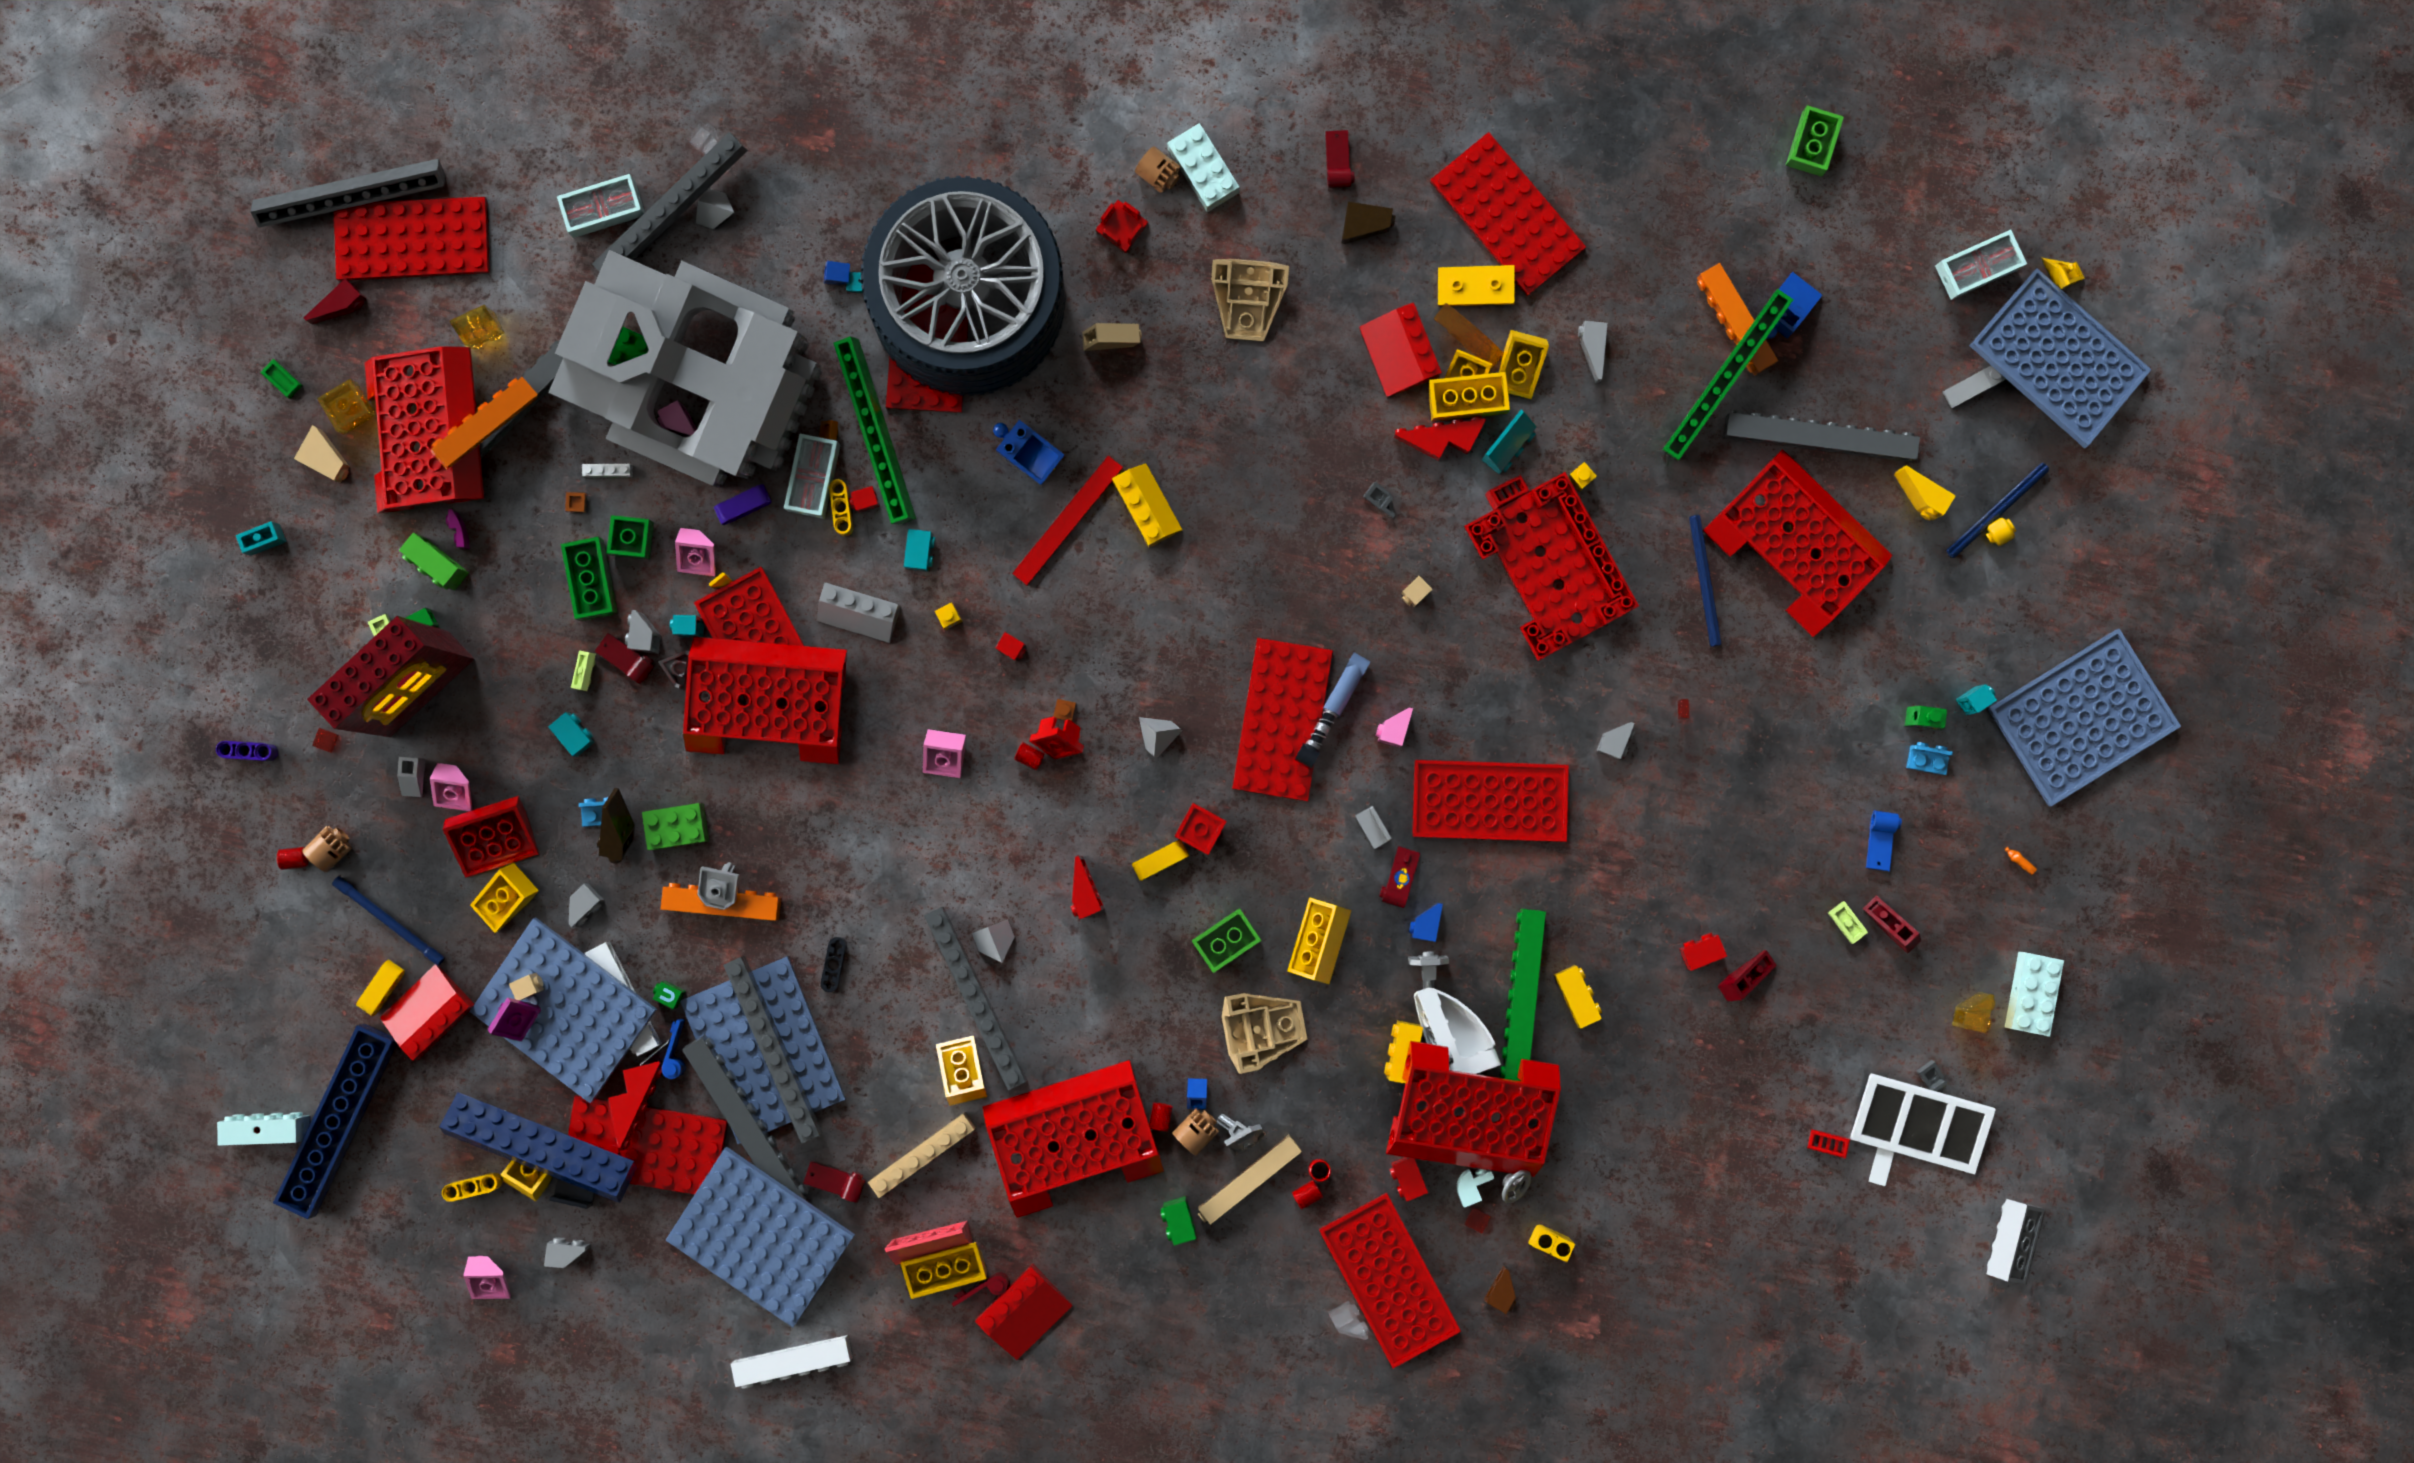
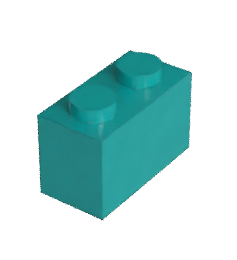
M272 521L235 535L242 553L249 556L287 542L280 524Z
M908 529L904 559L905 569L929 572V567L933 565L931 548H935L936 537H933L931 531Z
M673 615V619L670 620V631H672L673 635L680 638L703 637L704 621L696 615Z
M1984 684L1973 687L1957 698L1956 701L1966 715L1981 712L1997 701L1992 687Z
M565 712L548 727L569 753L574 757H578L595 743L592 739L593 734L579 724L581 720L575 713Z

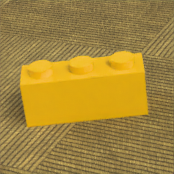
M1574 965L1554 974L1578 1028L1581 1029L1602 1019L1600 1016L1602 1010L1599 1004L1594 1003L1592 999L1594 993L1590 985L1586 986L1583 980L1586 976L1582 968Z

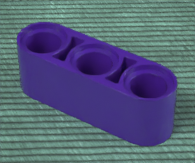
M761 484L714 506V510L721 525H727L771 504L772 501L764 484Z
M221 741L216 746V753L219 757L228 759L273 761L278 756V749L275 745L266 743ZM229 745L231 751L229 754H226L225 749ZM248 746L250 752L246 756L244 750ZM265 748H268L269 754L265 757L263 752Z

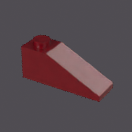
M344 279L303 318L312 325L360 309L367 298L351 282Z
M1877 895L1863 908L1871 919L1907 954L1922 941L1920 933Z
M1764 950L1729 974L1718 985V988L1728 1002L1743 1000L1777 965L1768 951Z

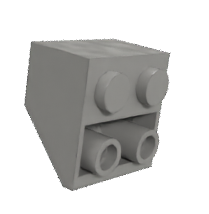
M632 610L627 621L628 626H630L629 633L625 637L627 648L636 652L659 654L660 633L645 614Z

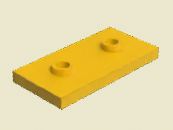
M1515 265L1438 267V306L1515 304Z

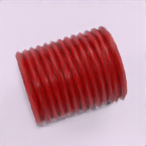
M1022 742L1014 760L1036 771L1044 758L1045 752Z
M305 847L279 849L277 852L278 867L281 870L307 867L309 860L302 851Z
M1153 1103L1151 1119L1149 1121L1150 1129L1169 1131L1173 1106Z
M1315 1159L1310 1163L1308 1172L1315 1181L1323 1182L1330 1177L1331 1168L1326 1161ZM1319 1162L1327 1166V1173L1322 1178H1316L1312 1174L1313 1166Z
M1314 1180L1292 1191L1301 1210L1323 1198Z

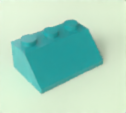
M1522 409L1481 460L1498 474L1502 470L1506 472L1513 464L1510 462L1513 456L1518 457L1524 450L1522 445L1525 441L1530 442L1536 435L1533 431L1537 426Z

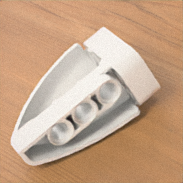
M1426 988L1414 994L1425 1042L1448 1047L1449 1070L1481 1074L1501 1065L1497 1052L1494 1049L1496 1044L1491 1034L1477 1015L1454 997L1434 988Z

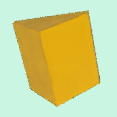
M1457 349L1445 378L1488 374L1492 363Z

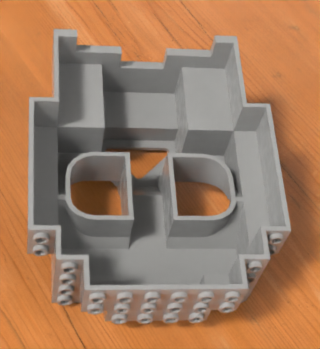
M609 250L595 284L585 281L555 351V354L562 356L563 359L548 393L612 421L606 436L607 440L707 484L719 487L720 484L723 485L726 481L727 474L725 472L748 479L749 476L752 477L756 469L754 463L775 471L777 468L782 467L785 459L782 456L785 450L788 451L791 446V435L798 430L800 424L798 419L800 415H804L807 409L805 403L807 398L812 397L815 390L813 384L815 380H819L822 370H820L821 365L801 356L802 353L805 354L809 343H807L808 339L788 327H791L795 320L794 312L790 308L684 261H681L676 275L673 277ZM701 311H714L737 322V339L726 364L681 345L691 320ZM633 312L649 351L644 355L609 367L608 360L628 314ZM665 381L710 400L698 429L689 437H682L666 430L655 419V403Z

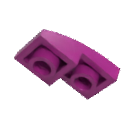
M448 509L446 525L449 529L456 531L454 534L456 547L462 550L470 549L467 529L461 516L457 511Z

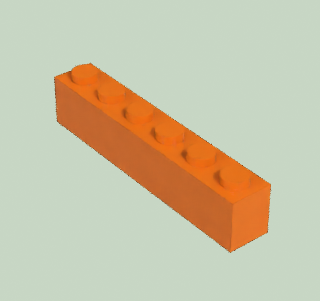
M1718 263L1697 277V285L1701 291L1706 293L1707 302L1716 310L1719 322L1725 325L1727 336L1730 340H1734L1737 345L1754 322V319L1722 265ZM1766 339L1746 366L1750 373L1753 372L1754 376L1778 362Z
M523 377L519 380L517 378L513 379L508 383V388L505 391L499 390L493 395L491 402L481 404L477 408L478 412L476 414L466 416L462 420V425L458 428L456 426L452 427L447 432V437L443 440L439 438L432 444L431 453L446 470L537 399L538 394Z
M669 883V886H663L660 910L779 920L781 897H776V893L765 892L763 896L757 895V891L746 890L745 894L738 893L737 891L736 902L722 910L705 906L697 895L698 885H688V888H680L681 884Z

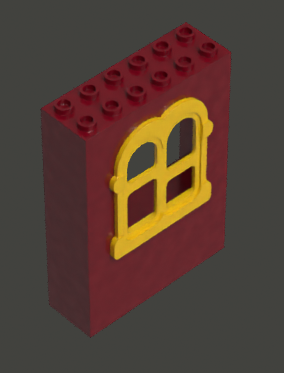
M396 616L307 700L334 729L392 737L465 669L474 658L449 631Z

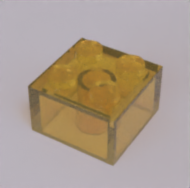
M351 379L317 398L335 430L343 435L376 416L359 384Z

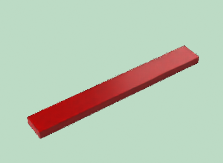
M1108 455L1012 574L1028 586L1112 483V478L1117 476L1123 467Z

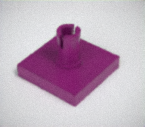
M507 997L505 1002L500 1005L499 1012L489 1026L488 1031L492 1035L522 1042L540 1013L541 1008L538 1005Z

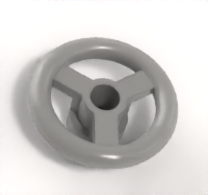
M1520 1170L1515 1174L1509 1173L1505 1176L1502 1182L1504 1186L1502 1199L1504 1202L1513 1203L1525 1194L1531 1183L1529 1171ZM1513 1191L1514 1196L1508 1197V1192Z

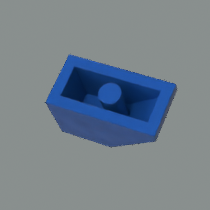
M1435 904L1417 916L1414 922L1411 921L1409 933H1412L1411 937L1436 942L1443 904Z

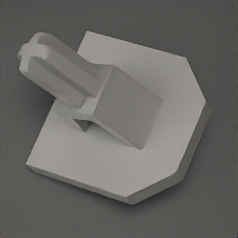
M732 863L724 864L722 870L704 866L700 868L697 895L705 906L725 910L736 902L740 874L733 873L735 866Z
M1433 951L1423 952V955L1408 957V963L1421 966L1423 989H1435L1436 965L1449 964V958L1446 955L1438 956L1434 955Z
M1221 1114L1217 1119V1124L1229 1131L1231 1135L1224 1142L1234 1156L1252 1148L1266 1135L1260 1124L1247 1128L1240 1122L1233 1121L1225 1114Z

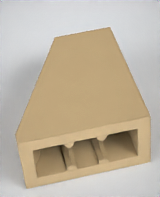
M1096 323L1082 332L1084 351L1134 347L1140 343L1142 336L1139 324Z
M313 425L294 458L339 483L347 477L350 466L323 430Z

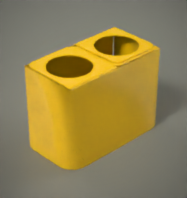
M1543 1225L1535 1227L1528 1242L1534 1248L1565 1262H1568L1575 1243L1569 1237ZM1542 1235H1549L1552 1238V1245L1549 1248H1542L1539 1245L1538 1241ZM1560 1243L1569 1245L1565 1257L1557 1254L1556 1248Z

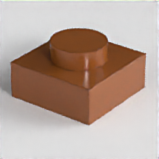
M833 420L821 421L819 437L836 441L838 422Z
M566 492L565 511L586 513L587 494Z
M1057 699L1053 716L1057 719H1069L1072 721L1076 703Z

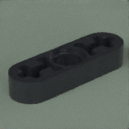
M834 937L828 943L820 983L821 988L825 992H833L839 987L847 943L842 937ZM837 940L842 945V948H839L837 954H841V958L830 956V953H835L836 948L833 946V943H836ZM831 959H836L839 962L838 969L831 970L828 963ZM826 973H837V977H832V982L835 983V986H831L828 989L825 981H829L830 975H826Z

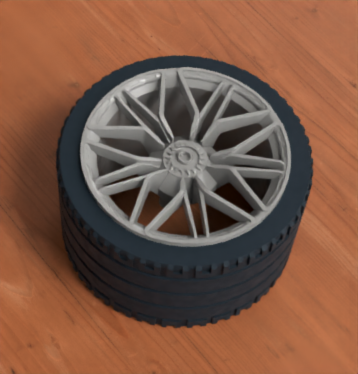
M948 176L942 180L937 178L935 179L936 181L930 183L927 181L925 185H918L912 191L908 190L904 196H899L895 203L892 202L890 208L885 209L881 218H878L877 225L873 226L872 233L867 238L868 244H865L864 255H862L861 282L863 285L861 287L868 313L885 351L896 362V365L905 374H910L915 381L917 380L922 385H928L930 389H936L942 393L945 391L949 392L951 395L960 394V396H964V394H969V396H974V394L985 395L984 393L986 392L994 393L993 391L999 389L1001 391L1006 386L1010 387L1017 381L1020 382L1022 377L1030 375L1029 373L1038 367L1037 365L1042 363L1046 355L1050 353V348L1054 346L1059 336L1058 330L1061 329L1064 318L1065 292L1062 261L1056 238L1051 228H1048L1047 221L1039 211H1036V207L1033 204L1031 205L1025 197L1022 198L1020 193L1012 191L1008 186L1003 187L999 182L994 183L989 179L982 180L981 177L971 178L970 176L961 178V176L950 178ZM961 236L963 241L962 249L946 253L940 242ZM971 236H978L974 251H971ZM994 241L1009 249L998 262L990 265L982 257L985 247ZM931 247L939 258V262L925 251ZM1016 255L1025 267L1005 266V264ZM925 264L934 271L933 282L920 283L905 279L912 265ZM1001 272H1028L1030 275L1027 277L995 278ZM1031 282L1024 305L1004 284ZM903 286L921 290V292L902 305ZM1000 289L1020 310L1015 318L982 303L988 297L991 290ZM937 295L907 314L904 313L906 308L922 297ZM947 304L960 310L944 340L934 337L939 307ZM933 305L930 331L927 334L909 318ZM973 307L978 311L985 339L979 340L970 316V308ZM982 311L1010 324L998 333L988 337ZM966 316L976 341L951 342V338Z

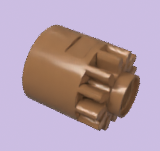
M1153 146L1142 157L1135 169V173L1162 193L1166 188L1172 189L1180 178L1178 172L1181 166Z
M326 826L302 851L312 864L320 870L328 872L352 848L351 844L348 843L350 838L344 831L338 827L332 829V827Z
M1195 1108L1172 1134L1187 1150L1197 1156L1219 1130L1215 1126L1217 1121L1206 1110L1201 1113Z

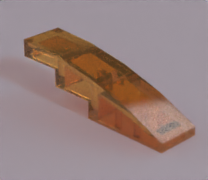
M1447 303L1444 304L1434 317V320L1446 328L1449 334L1463 343L1462 346L1478 358L1492 363L1491 368L1502 357L1504 352Z

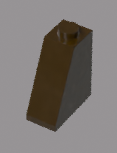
M1348 202L1341 243L1346 244L1389 232L1390 226L1394 227L1396 215H1392L1393 208Z

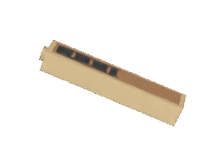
M1290 1135L1286 1136L1198 1207L1200 1218L1204 1223L1208 1221L1211 1225L1302 1152L1300 1147Z

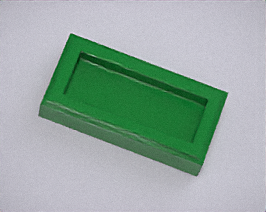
M272 359L260 372L288 399H291L303 386L275 359Z

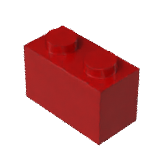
M1711 932L1702 935V940L1697 942L1690 940L1683 943L1684 947L1679 948L1688 970L1692 971L1727 957L1719 935H1712Z
M1404 1157L1391 1163L1393 1168L1389 1170L1393 1180L1397 1179L1400 1186L1397 1187L1401 1198L1405 1197L1406 1201H1410L1428 1193L1414 1158Z

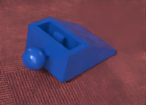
M1794 272L1789 275L1779 288L1780 291L1794 300L1767 336L1768 339L1775 337L1777 331L1788 339L1822 296L1821 293Z
M1021 420L1015 424L1010 432H1008V427L1004 423H997L993 428V433L996 437H1004V440L996 449L997 453L1040 485L1044 483L1065 456ZM1019 430H1024L1023 436L1017 435ZM1008 445L1013 446L1011 451H1006Z

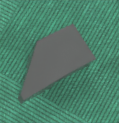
M1373 482L1363 495V498L1389 517L1394 518L1393 496L1377 482Z
M1933 1060L1916 1070L1929 1090L1943 1093L1947 1081L1944 1080V1075Z

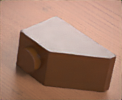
M1503 1265L1484 1300L1486 1303L1507 1314L1508 1310L1512 1311L1514 1308L1516 1296L1510 1272Z

